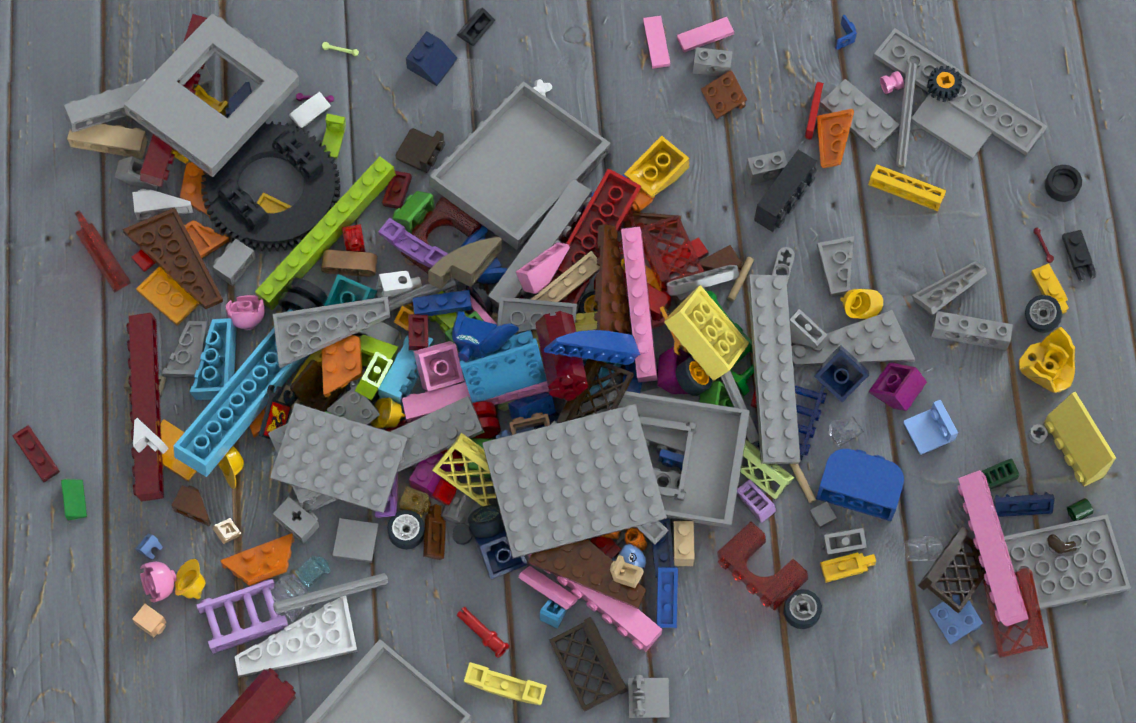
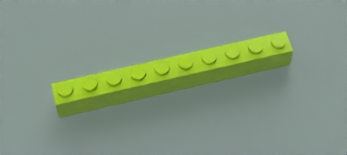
M379 156L257 288L255 293L258 296V300L262 298L264 305L273 310L279 304L278 301L281 295L287 292L286 286L290 279L295 277L302 279L323 256V252L328 250L343 234L342 227L350 226L384 190L396 175L394 166Z

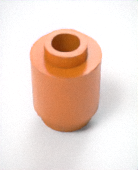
M640 190L630 210L633 212L642 211L653 202L655 196L651 198L643 190Z

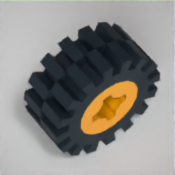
M940 66L939 69L936 67L934 72L930 73L927 88H929V94L932 93L931 97L937 96L938 101H940V98H943V102H946L947 98L951 101L953 97H957L962 85V77L959 76L960 73L958 71L955 73V68L950 70V66H946L945 69L943 66Z

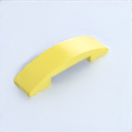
M469 663L464 679L465 683L509 699L535 705L542 704L547 685L530 680L524 681L488 670V667Z

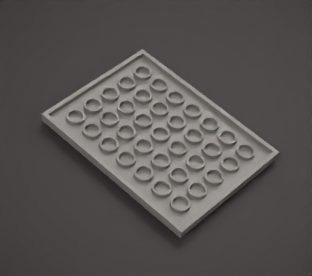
M635 404L482 443L512 558L667 518Z

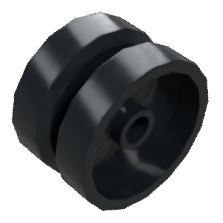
M295 277L290 279L286 286L287 292L281 295L278 303L286 312L289 309L296 311L322 307L325 305L328 297L315 284Z

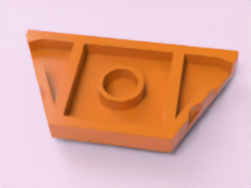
M193 162L187 163L180 198L191 201L194 209L207 215V209L204 207L205 202L202 200L203 195L201 193V189H203L201 188V182H203L201 176L204 175L203 170Z
M192 220L184 225L201 258L229 242V237H226L225 234L222 236L214 232V229L204 227L197 221Z
M351 335L322 349L323 394L325 397L330 396V393L339 387L342 389L350 381H355L362 376L361 340L359 337Z
M293 534L285 535L220 560L223 568L231 570L233 575L241 578L249 586L285 573L288 570V560L292 553Z

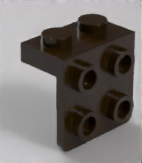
M414 128L410 129L395 155L396 159L428 173L430 168L434 166L439 152L445 146L444 134L436 131L432 137Z
M311 360L291 384L290 389L303 406L325 412L343 392L345 387L342 389L339 387L331 392L330 396L325 397L323 394L322 367L317 361Z

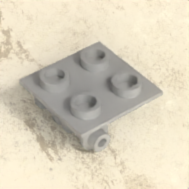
M357 385L327 409L333 415L368 425L380 415L378 409L371 404L368 398L355 392Z
M642 675L628 678L629 718H670L668 678H643Z

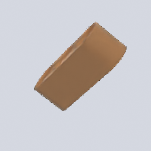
M325 250L323 252L321 271L327 274L372 277L376 274L378 256L368 252Z

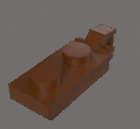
M434 504L429 506L424 530L423 557L437 560L444 559L446 521L441 517V505Z

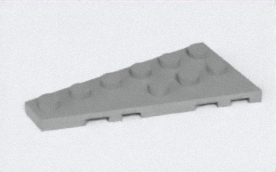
M388 297L273 314L279 367L282 368L391 317Z
M893 310L826 333L827 336L817 347L800 344L792 346L794 367L822 365L840 345L861 364H877L878 362L897 363L898 361L915 362V357Z

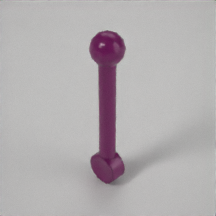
M302 93L296 94L298 101L313 97L303 95ZM332 95L324 97L328 102L334 101Z

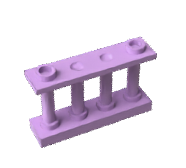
M273 579L261 581L256 585L215 599L207 598L202 600L200 604H197L199 613L206 612L213 634L212 640L208 641L213 654L282 631L288 626L285 615L276 614L273 608L274 600L271 590L276 588ZM260 593L264 595L271 616L269 621L263 623L259 622L251 597ZM243 599L252 623L246 629L240 628L232 604ZM222 606L226 608L233 630L231 634L225 636L220 633L213 609Z

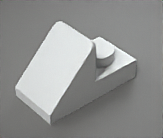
M136 418L134 420L133 447L140 453L149 445L154 451L158 449L164 454L169 448L145 424Z

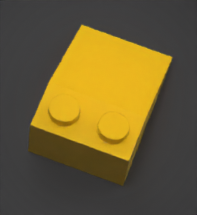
M661 136L624 175L641 185V190L653 198L675 182L689 168V157Z

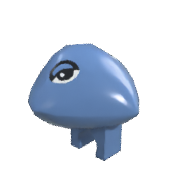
M632 544L624 545L622 550L619 551V555L623 556L626 563L641 567L644 570L646 558L643 552Z

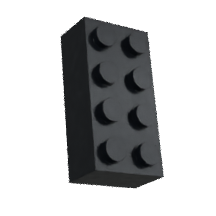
M798 149L757 204L754 221L771 232H774L776 227L780 228L785 221V215L793 211L796 200H801L805 194L804 189L807 186L810 187L814 182V175L817 172V160Z

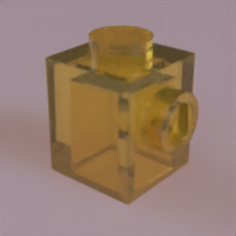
M407 486L399 502L400 510L414 511L421 518L424 512H428L431 505L427 493Z

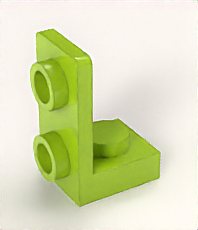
M327 113L325 119L326 130L321 146H326L324 152H331L329 157L337 159L346 129L345 117Z

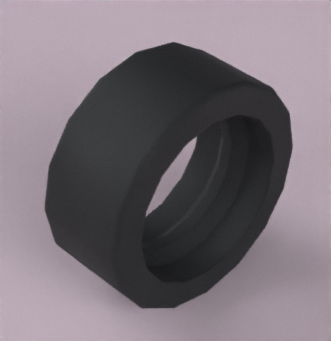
M1062 164L1055 166L1050 170L1045 180L1047 194L1052 199L1060 202L1074 199L1082 187L1081 174L1070 165ZM1057 175L1070 177L1074 182L1073 190L1068 192L1058 190L1053 185L1054 177Z

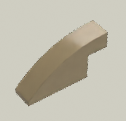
M494 237L479 240L447 254L428 271V283L442 289L451 278H454L472 287L502 251V238Z

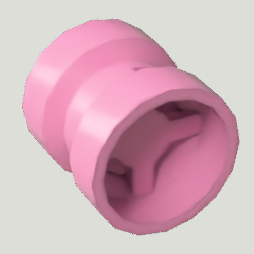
M899 71L893 72L889 77L887 75L880 77V85L885 94L891 93L893 89L900 90L904 88V81Z

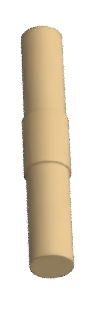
M747 257L739 272V277L736 278L727 298L729 301L734 302L752 266L753 258Z
M790 464L808 502H814L816 498L799 465Z

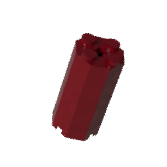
M563 311L555 312L556 315L550 316V313L544 314L535 325L549 394L571 401L588 388L582 358L545 353L544 348L556 338L576 332L574 318L572 314Z
M264 669L217 723H275L296 699L294 687L286 680L282 682L278 678L279 675L273 669Z

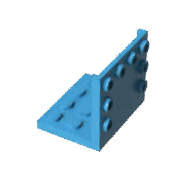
M531 330L513 335L499 350L488 353L483 358L471 356L467 362L459 358L472 403L547 381L536 338H533Z

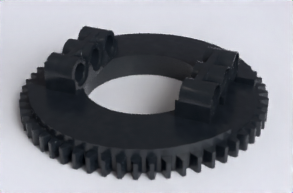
M273 121L270 124L264 122L214 177L203 170L204 175L201 176L203 181L201 182V188L203 189H201V193L203 195L202 200L205 202L204 207L207 209V215H211L210 220L215 221V227L220 226L221 233L226 231V237L232 235V241L238 239L242 243L245 242V245L248 247L252 244L253 250L260 246L261 251L267 247L268 251L271 252L272 247H275L277 252L279 247L282 246L285 251L287 245L293 249L294 243L298 245L339 201L337 197H340V177H338L339 170H336L337 164H333L334 157H329L331 155L330 151L324 152L326 146H321V140L316 141L315 135L309 137V131L303 134V128L297 131L296 125L289 127L288 123L281 125V122H278V124H274ZM267 157L280 158L288 161L301 173L304 180V190L300 199L289 209L278 213H266L259 204L253 201L248 193L239 187L238 179L242 171L258 159Z

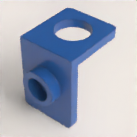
M846 15L842 16L841 26L847 35L837 40L835 47L837 50L854 43L856 39L855 25L848 20Z

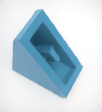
M549 599L540 611V621L558 629L567 610Z

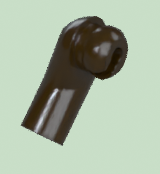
M1054 534L1049 535L1047 538L1049 547L1058 554L1076 551L1077 549L1075 541L1064 543Z

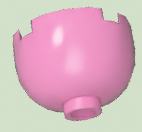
M245 295L237 297V301L233 303L230 300L226 304L227 317L232 319L235 327L252 330L264 318L263 299L258 300V296Z
M157 561L143 564L140 569L144 568V573H140L146 595L151 594L152 599L149 600L155 603L167 598L174 589V582L176 581L174 570H170L166 564Z

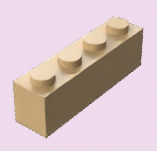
M106 123L73 133L70 129L67 138L70 147L128 157L133 156L143 159L148 141L146 132L140 128L130 129L122 125L112 126Z

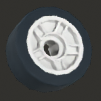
M402 510L389 519L387 526L388 536L396 547L405 550L413 549L424 539V521L416 512ZM406 527L410 529L409 532H403Z

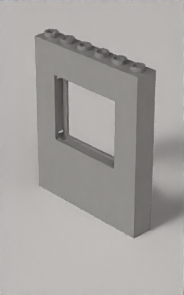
M212 13L124 104L125 113L210 176L214 177L298 87L299 75L294 69L287 68L280 59L269 55L266 49L258 47L251 38L244 37L237 28L226 24L223 18L217 17ZM214 53H217L259 84L228 118L183 86Z
M616 390L606 394L608 402L616 399L618 395ZM626 391L618 408L635 404L641 424L688 431L679 490L658 486L666 517L674 520L694 521V523L731 528L750 410Z

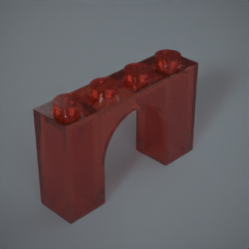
M442 197L437 202L436 208L426 214L424 221L415 226L412 235L428 244L429 234L437 227L452 226L469 237L482 224L448 199ZM401 252V255L428 274V271L431 269L430 267L417 262Z
M751 521L717 552L718 563L725 570L728 568L738 582L742 581L751 594L759 596L764 606H770L775 611L808 580V573L794 559L772 576L760 577L751 573L746 566L747 562L766 543L765 533Z

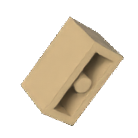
M674 521L673 555L675 566H693L694 521Z

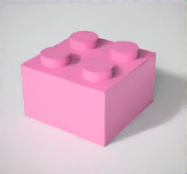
M448 341L413 351L424 390L432 391L465 381L455 343Z

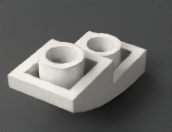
M318 92L291 112L289 116L300 129L328 110L331 105Z

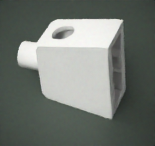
M408 271L379 274L376 286L378 291L377 297H388L389 300L422 287L420 277L410 279Z

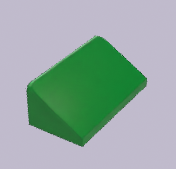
M61 480L65 517L67 520L87 517L83 480Z

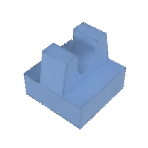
M147 534L135 550L150 559H154L155 555L151 553V549L155 547L157 550H161L163 547L154 535Z

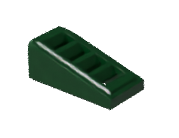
M1012 458L981 471L989 482V489L1015 481L1019 477V472ZM999 470H1001V472H1002V474H1003V477H1004V478H1002V479H1001L1000 474H999V472H998ZM990 473L994 474V477L996 479L995 482L993 481Z

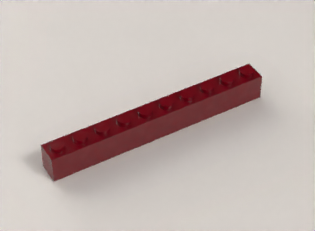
M192 14L184 42L207 19L206 17ZM200 69L183 85L193 94L196 93V90H193L195 84L199 85ZM155 134L152 135L140 172V181L162 187L163 182L168 180L170 170L167 169L169 164L173 165L175 154H173L174 148Z
M151 312L130 315L126 328L130 338L127 341V347L130 352L128 366L131 369V376H129L128 380L132 389V393L129 394L130 404L132 405L130 420L133 423L131 439L133 441L134 420L138 418L162 440L157 321ZM147 445L138 453L132 447L131 454L134 459L132 474L135 477V484H133L134 495L141 502L163 499L162 452L158 449L154 451Z

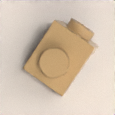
M620 555L616 561H613L610 567V572L615 582L636 588L644 573L643 568L626 563L623 556Z

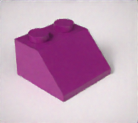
M673 346L659 355L657 386L670 394H688L677 381L676 368L692 356L680 348L678 350L680 355H677Z
M889 362L870 388L869 393L893 409L907 411L927 381L916 367Z
M438 453L420 461L409 479L410 487L437 500L432 495L440 479L444 478L432 470L444 454ZM454 463L455 471H463ZM442 464L440 466L443 471L452 472L450 464Z

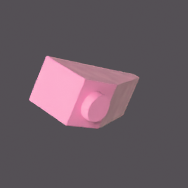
M557 242L516 271L525 292L537 294L550 283L570 248L569 244Z

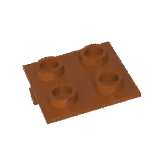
M732 70L701 88L716 119L736 107L742 109L746 106L747 98Z

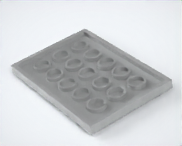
M295 403L270 478L384 513L408 437Z
M1108 514L1004 536L1027 612L1129 591L1131 589ZM1054 534L1064 543L1075 541L1077 549L1076 551L1058 554L1049 547L1047 538L1049 535Z

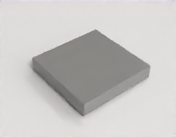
M339 518L333 558L372 563L379 525L377 523Z

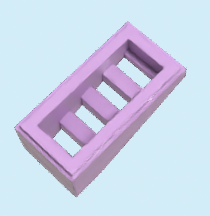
M750 479L738 488L737 495L760 522L765 521L776 512L774 503ZM749 489H752L750 493L746 496L744 495ZM757 494V497L750 501V499ZM761 500L763 501L761 504L755 507L757 503H759Z

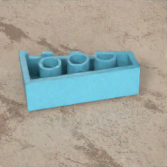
M231 318L212 319L205 341L206 346L200 357L201 362L194 376V384L190 389V394L195 400L213 399L234 375L237 327L233 325Z
M408 335L403 342L401 351L397 353L394 363L378 388L380 399L390 397L401 405L402 410L404 408L402 398L411 393L419 377L413 352L416 350H409ZM428 337V347L434 346L433 339Z

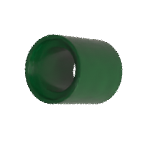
M1083 498L1067 506V512L1073 521H1078L1093 514V508L1090 502Z

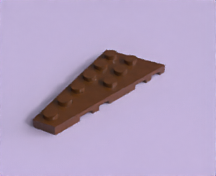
M175 207L123 229V233L202 307L208 309L223 302L218 288Z
M603 224L598 226L597 247L600 250V257L597 258V265L600 268L599 273L596 274L595 302L598 305V312L594 313V320L597 321V329L594 330L632 335L629 306L627 304L626 287L623 278L624 271L621 265V252L617 239L618 233L616 226Z
M588 539L532 553L528 561L533 566L639 609L646 593V589L639 583L636 588L615 582L610 572L613 560Z

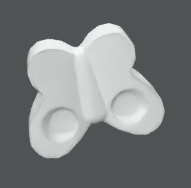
M539 79L535 81V87L533 88L546 97L545 93L552 89V85L550 83H543Z

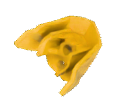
M1062 327L1052 331L1042 342L1028 347L1019 359V370L1028 379L1053 393L1066 390L1071 386L1075 375V346L1072 343L1071 337ZM1032 357L1034 361H1030L1028 358Z

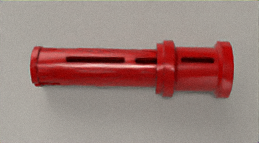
M463 607L461 609L462 612L459 611L457 613V617L483 640V645L485 647L488 646L497 658L501 657L510 645L504 643L495 631H490L466 607Z

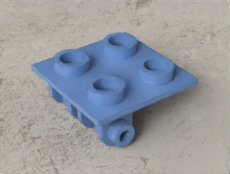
M953 595V601L960 605L959 595ZM969 600L959 613L954 611L945 602L929 610L950 645L971 631L978 630L984 624Z

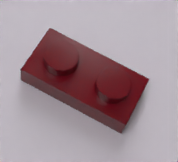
M395 171L396 175L388 184L382 204L385 207L401 209L412 176L410 173Z
M409 314V350H420L428 347V315Z

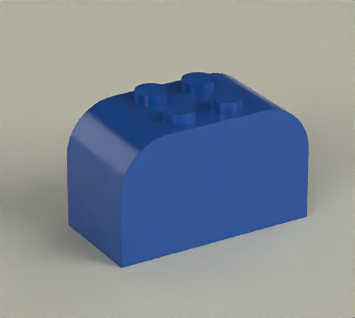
M839 449L833 452L827 460L816 499L892 521L904 484V475L898 465L885 460L882 456H871L866 454L865 451L858 449Z

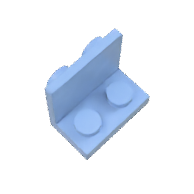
M941 400L933 402L930 410L906 419L903 422L920 455L955 441L958 434Z

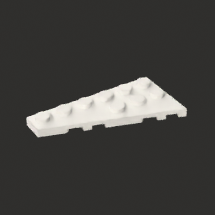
M342 596L331 603L323 605L321 609L314 613H309L285 627L279 633L269 636L265 641L258 645L255 644L236 655L235 662L238 676L244 677L261 673L264 669L268 670L271 668L276 670L358 652L347 597Z

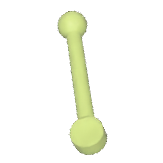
M328 42L322 44L324 50L333 49L350 53L353 56H358L359 54L357 49L349 50L329 45Z

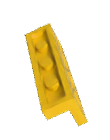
M876 164L868 184L935 211L939 210L946 193L944 189Z

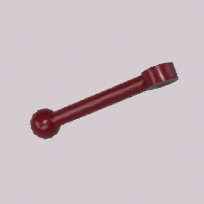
M1034 228L1033 233L1037 235L1047 256L1046 261L1052 263L1054 257L1050 255L1043 241L1040 228Z

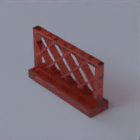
M80 210L75 212L81 227L76 234L114 293L130 284L129 278L92 223L88 224Z
M678 215L648 225H644L643 222L635 224L636 227L641 228L644 254L661 291H668L667 283L670 281L704 272ZM677 223L678 227L676 230L667 228L669 224ZM657 229L660 230L658 236L650 234L649 231ZM664 232L673 235L670 240L661 238ZM676 236L684 239L682 245L673 242ZM658 242L667 245L665 250L656 247ZM671 246L679 249L676 255L668 252ZM682 251L691 254L689 259L680 256ZM665 256L673 259L671 265L663 262ZM677 260L686 263L683 269L674 266ZM689 265L697 267L698 271L689 272L687 268ZM671 270L680 273L679 277L671 279L669 276Z
M1028 568L1019 569L1020 571L1015 572L1016 577H1019V588L1022 591V598L1029 618L1024 629L1016 624H1012L1005 633L999 631L998 624L1000 622L996 619L995 603H992L989 592H991L990 586L983 580L1000 658L1048 648L1033 573ZM1013 626L1022 631L1016 641L1008 636ZM1025 633L1031 636L1033 645L1024 647L1019 644ZM1008 638L1014 642L1011 650L1003 652L1002 644Z

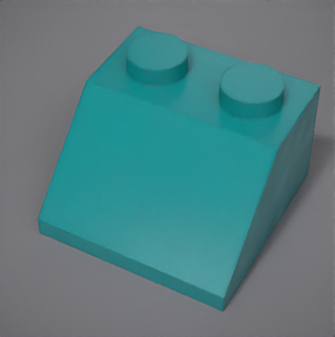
M338 274L324 306L375 299L378 291Z

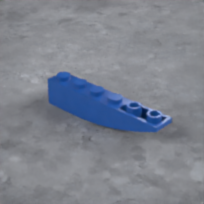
M603 330L569 333L556 338L544 348L545 353L624 365L633 363L634 359L641 355L633 335Z

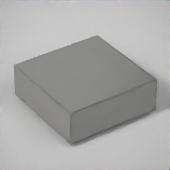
M827 501L809 511L819 528L837 519Z

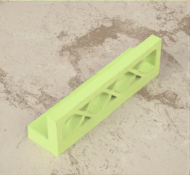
M745 440L743 456L748 460L749 466L743 467L741 465L740 472L776 500L784 488L792 482L794 477L778 464H761L760 450ZM759 468L762 470L764 478L758 479L754 474V469ZM774 480L781 485L776 492L770 488L769 481Z

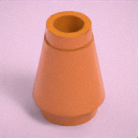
M630 528L625 533V542L627 544H632L641 551L647 548L646 539L638 528Z

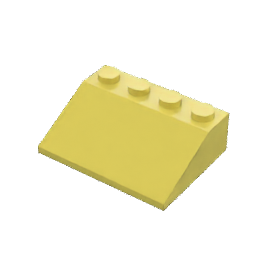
M701 285L664 321L668 329L679 339L681 345L689 351L693 359L700 364L713 381L730 371L749 344Z
M1073 392L1048 414L1044 425L1048 433L1053 435L1057 448L1061 449L1064 453L1066 463L1075 471V478L1085 487L1103 478L1116 457L1076 392Z

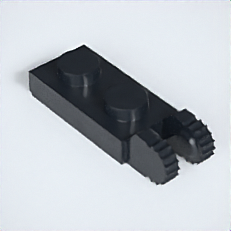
M1077 230L1064 233L1062 239L1079 281L1085 280L1083 272L1085 267L1090 278H1096V271L1082 231Z

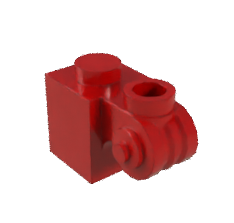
M361 224L342 227L346 251L365 252Z

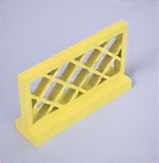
M460 433L453 445L433 467L432 471L481 506L491 505L488 499L496 498V494H487L486 486H493L492 481L485 482L483 474H490L484 449L463 433ZM455 449L462 453L463 458L453 459L452 452ZM454 463H464L465 471H455ZM468 463H476L479 470H469ZM442 464H450L452 472H445L440 466ZM480 474L481 482L471 483L470 475ZM466 475L468 483H460L457 481V476ZM472 487H482L483 494H475Z

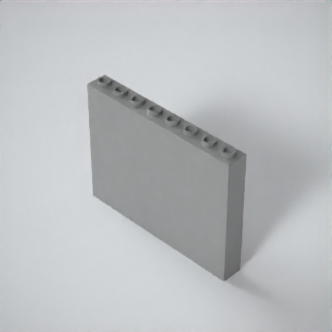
M523 82L512 90L508 98L505 97L496 110L493 109L489 113L485 121H481L473 133L467 135L461 145L455 147L450 157L444 158L438 169L435 168L430 173L429 186L518 250L536 231L572 179L581 183L607 156L611 143Z
M379 639L305 723H470L471 715Z

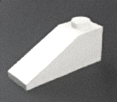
M141 189L137 192H132L134 212L137 220L151 218L174 207L179 215L193 213L191 201L154 190Z

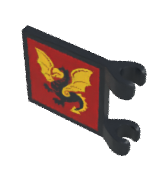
M269 385L267 389L269 399L259 432L260 437L270 440L271 438L268 433L287 424L291 407L298 399L294 393H292L290 398L291 391L286 390L283 394L285 403L277 401L282 394V388L277 386L274 392V385Z

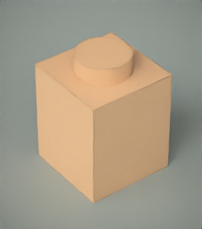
M144 604L132 619L135 625L153 638L157 634H161L166 627L164 617L147 604Z

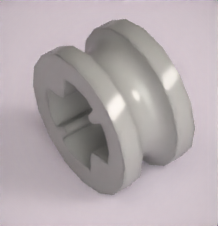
M1040 424L1034 425L1029 432V438L1035 444L1043 443L1048 435L1047 429ZM1038 430L1041 431L1040 434L1043 435H1041L1040 438H1037L1036 434L1033 433H1036V431Z

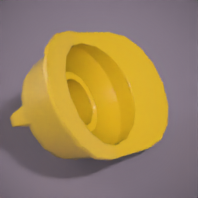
M851 289L846 292L844 297L840 298L846 314L851 318L868 319L877 316L883 307L882 295L878 291L871 289Z
M381 398L374 405L380 415L371 422V425L375 428H393L398 425L400 418H404L406 415L402 413L401 405L393 401L392 398Z
M234 446L230 448L218 463L232 489L236 488L235 476L242 470L244 465L242 456Z
M190 559L178 570L175 581V594L177 596L183 595L188 599L201 598L206 582L200 573L198 560Z

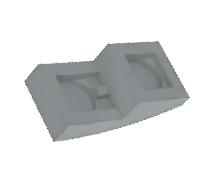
M379 322L356 334L361 336L364 334L394 345L399 331L383 322Z

